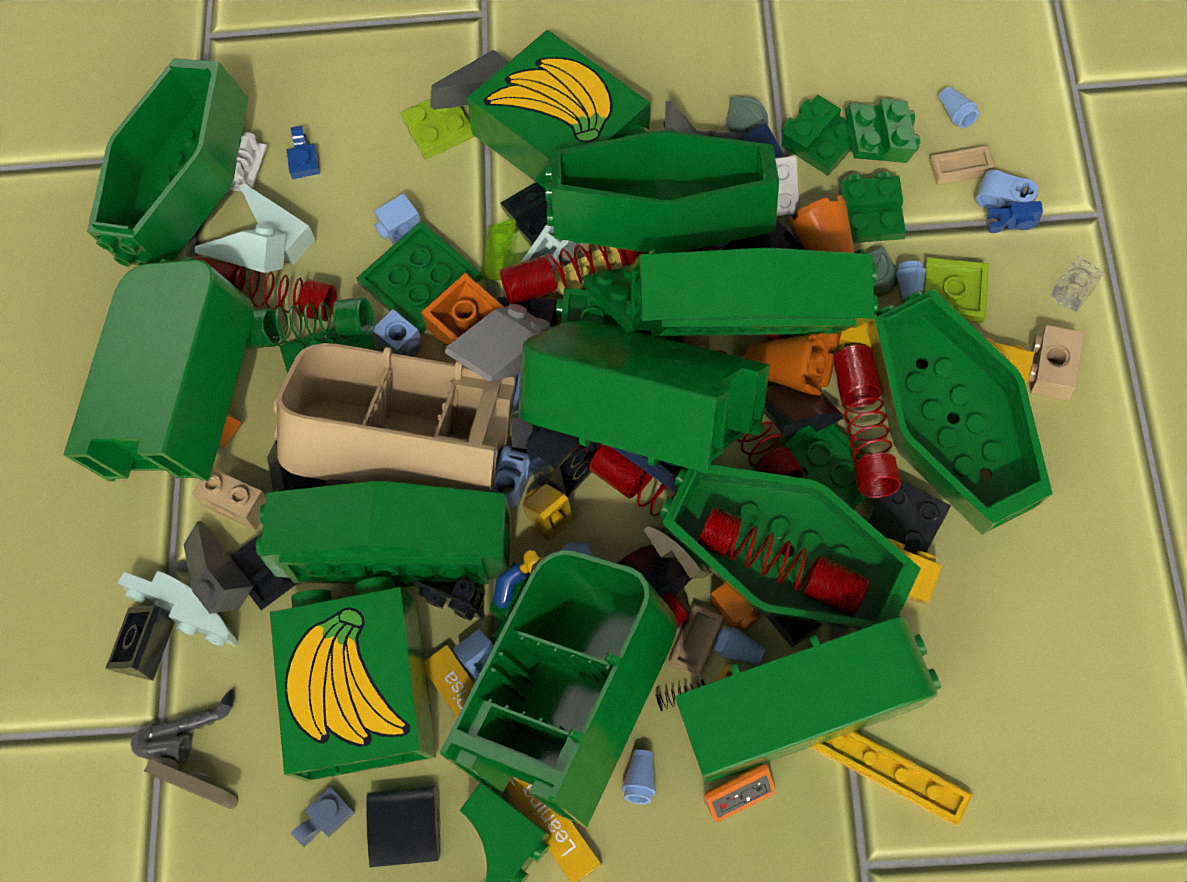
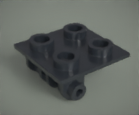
M900 480L901 486L896 492L879 499L868 523L884 537L904 544L905 551L915 555L917 551L927 553L951 505Z
M414 579L412 580V583L420 590L418 595L426 598L425 601L441 609L446 604L448 608L455 611L454 614L468 621H472L473 617L481 620L484 619L479 612L484 596L471 579H459L451 595Z

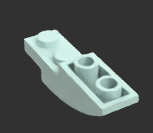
M157 571L152 582L123 572L118 584L127 591L125 596L139 603H144L145 599L155 602L154 605L164 609L169 613V617L178 624L176 629L185 634L194 636L198 632L206 635L205 640L214 645L223 647L224 643L236 646L238 639L219 613L209 614L192 592V589L186 584L160 571Z

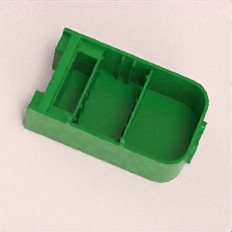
M185 257L183 261L162 259L159 263L143 264L127 272L119 281L114 291L63 455L109 482H114L116 479H128L130 471H167L176 478H198L202 481H209L253 321L254 306L251 299L208 263L191 257Z
M569 321L532 336L523 342L518 417L536 426L579 437V444L581 446L588 447L590 442L593 441L648 457V464L651 466H657L660 460L706 473L711 468V462L722 455L723 449L745 433L753 435L761 433L770 364L635 331L626 332L623 328L602 323Z
M561 550L549 554L532 571L441 748L440 754L474 780L501 792H504L511 777L532 785L529 793L556 814L588 827L674 643L677 632L676 616L642 573L630 566L620 565L597 556H590L576 551Z
M907 617L890 619L822 644L819 643L817 636L813 635L809 637L811 648L743 672L739 671L737 663L730 665L732 676L677 695L675 697L703 779H706L707 784L915 710L936 698L938 695L937 690L941 689L940 681L935 670L927 668L923 658L924 655H927L925 644L920 634L914 636Z

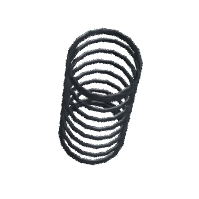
M701 679L702 686H704L705 682ZM656 694L660 711H663L661 705L662 697L660 694Z

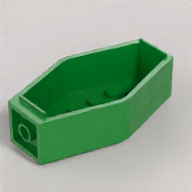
M174 58L112 134L107 143L87 232L97 240L96 244L99 247L109 251L114 256L113 259L123 266L159 263L162 259L174 261L229 190L234 180L248 96L220 62Z
M667 130L651 131L552 151L551 164H546L547 225L554 227V239L646 253L655 249V254L690 251L749 237H757L758 235L772 233L776 230L779 176L772 144Z
M751 248L655 254V249H652L648 254L639 255L630 266L632 330H651V336L813 334L814 332L838 334L875 319L878 311V298L874 295L873 283H875L877 278V267L872 261V254H864V249H859L855 253Z
M933 289L925 293L919 290L904 299L905 303L895 308L893 305H889L879 310L869 334L892 441L898 453L983 535L1040 506L1053 494L1025 380L1019 370ZM924 359L928 367L921 370L917 368L916 361ZM954 413L959 417V422L951 424L948 422L947 416ZM981 469H988L991 472L989 480L981 479L979 476Z
M711 464L710 470L706 473L682 467L674 484L678 491L674 499L667 498L660 512L661 519L663 520L662 524L670 535L687 548L753 609L766 615L861 630L899 617L921 569L827 486L810 479ZM717 506V508L720 507V510H726V512L742 518L733 555L739 549L750 530L755 525H758V532L749 563L770 533H774V541L766 569L786 541L790 540L791 546L794 548V554L787 558L782 577L798 553L803 548H806L807 556L799 583L816 558L823 555V558H829V560L835 561L839 565L842 564L845 568L848 567V569L870 578L871 582L855 616L851 617L844 614V612H838V609H832V607L822 604V602L819 603V600L816 601V599L813 600V598L803 595L811 573L801 588L795 591L794 586L804 552L786 579L779 584L778 576L784 559L782 553L765 576L762 575V567L770 539L750 568H746L745 563L754 532L738 556L732 561L729 559L731 546L726 556L723 557L697 543L712 509Z
M369 481L286 491L275 489V492L266 493L265 504L260 506L259 517L263 528L262 535H258L256 540L257 555L260 556L275 577L291 578L294 583L356 584L368 578L390 577L395 579L396 587L415 586L412 583L413 579L425 585L456 584L461 578H469L474 584H489V580L497 579L501 574L509 570L511 514L506 494L494 493L493 490L484 492L390 481Z

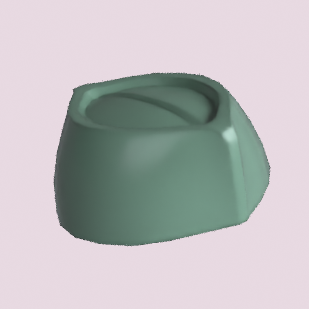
M751 97L730 98L726 117V125L730 132L749 133L765 123L768 124V113L758 100Z
M881 247L869 253L872 254V261L877 267V278L875 283H873L874 295L877 297L890 293L897 284L896 267L885 248Z

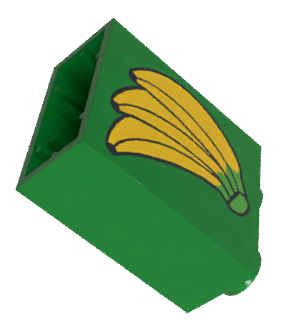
M549 30L543 32L467 97L472 134L544 189L546 164H551L552 151L651 132L649 130L650 102Z
M374 577L361 580L355 584V596L332 600L329 590L313 589L301 591L291 596L292 608L270 612L284 775L303 781H312L436 758L418 603L401 587L396 588L395 579L390 577Z

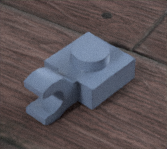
M330 786L305 809L311 818L297 826L291 834L299 844L305 847L321 831L330 837L355 813Z

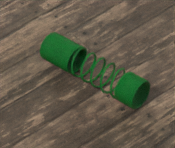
M365 297L336 300L333 304V321L338 336L331 337L328 335L331 326L330 311L327 304L321 302L318 308V318L325 336L317 339L314 337L317 324L316 313L313 306L307 303L304 307V322L311 337L308 340H302L300 338L302 315L299 308L293 305L289 312L291 329L296 336V340L293 342L285 340L288 333V317L282 307H278L276 312L271 308L254 310L245 350L280 346L284 342L294 345L298 340L302 343H308L312 338L321 342L326 337L331 340H337L339 337L349 339L370 336L374 328L373 309ZM322 305L326 307L328 315L327 332L321 318ZM307 307H310L313 312V333H311L307 322ZM293 308H296L299 314L300 329L298 335L292 322ZM279 310H282L285 316L286 330L284 337L281 334V324L278 317Z

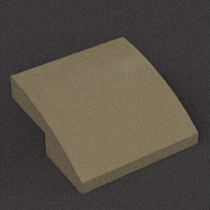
M647 526L643 529L660 557L677 558L689 578H705L713 573L687 548L670 535L665 528Z

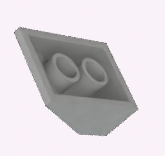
M510 304L507 307L495 309L449 344L445 349V353L487 381L493 382L520 374L523 342L552 327L546 320L529 314L523 306Z

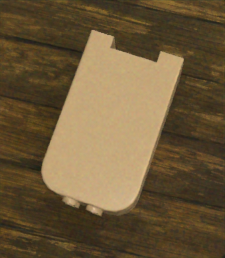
M322 343L311 345L303 349L296 356L275 397L274 413H277V422L274 429V438L277 439V458L281 466L290 473L326 481L329 479L347 480L357 483L390 481L484 492L494 491L498 449L502 450L507 445L511 431L516 375L489 382L458 361H456V364L393 354L392 348L385 347L384 352L340 344Z

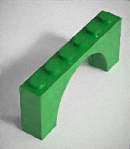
M482 782L479 783L459 810L472 823L482 841L487 863L486 882H525L529 876L525 872L533 860L539 862L550 847L547 841L551 836Z

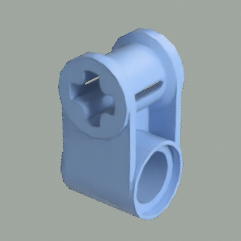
M989 170L984 174L976 196V202L986 209L994 207L1006 209L1010 207L1011 203L1034 202L1038 196L1039 189L1037 184L1030 179L1009 175L999 170Z
M505 445L499 457L493 492L501 493L500 490L506 486L514 488L509 493H503L506 494L509 509L516 507L521 502L528 480L533 474L527 453L513 450L510 445Z

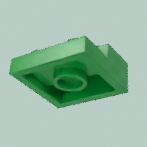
M817 95L812 101L806 99L799 109L800 115L795 120L789 118L783 125L781 130L783 134L782 147L829 176L852 150L847 120L840 116V108L821 96Z
M880 99L877 105L849 103L846 107L845 113L855 159L907 163L919 149L920 136L914 134L913 131L915 112L909 110L907 101Z
M880 172L874 178L862 179L861 175L853 174L840 181L838 195L843 196L846 201L853 243L905 239L906 229L902 210L903 194L900 176H892L889 172Z
M564 288L563 300L557 299L556 317L561 318V324L569 321H591L622 328L588 290Z

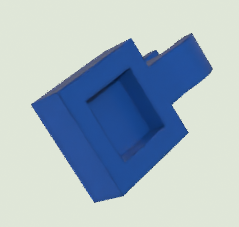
M302 126L291 127L295 148L286 150L289 172L292 179L320 174L315 145H308L307 136L303 132Z
M1042 202L1011 203L1010 207L1006 209L996 207L988 209L986 219L994 218L999 221L990 223L989 233H999L1005 226L1007 229L1028 230L1037 227L1043 213Z

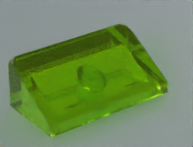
M508 220L489 226L481 274L482 279L501 280L500 269L513 265L518 234L516 220Z

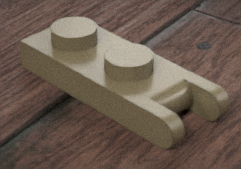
M165 757L162 763L150 759L144 772L228 809L235 808L238 803L236 796L210 784L211 777L196 770H193L191 776L181 772L183 765Z

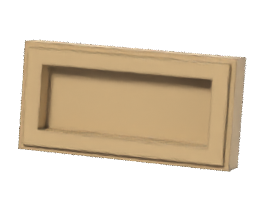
M988 145L931 155L929 160L937 185L984 177L987 171L996 170Z
M694 604L689 614V620H687L669 661V667L700 679L725 616Z

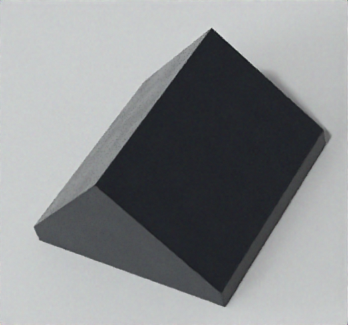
M157 605L128 608L105 669L153 681L175 623L169 617V614Z

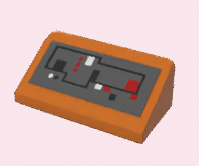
M763 763L705 792L704 802L715 822H719L775 793V787L768 766Z

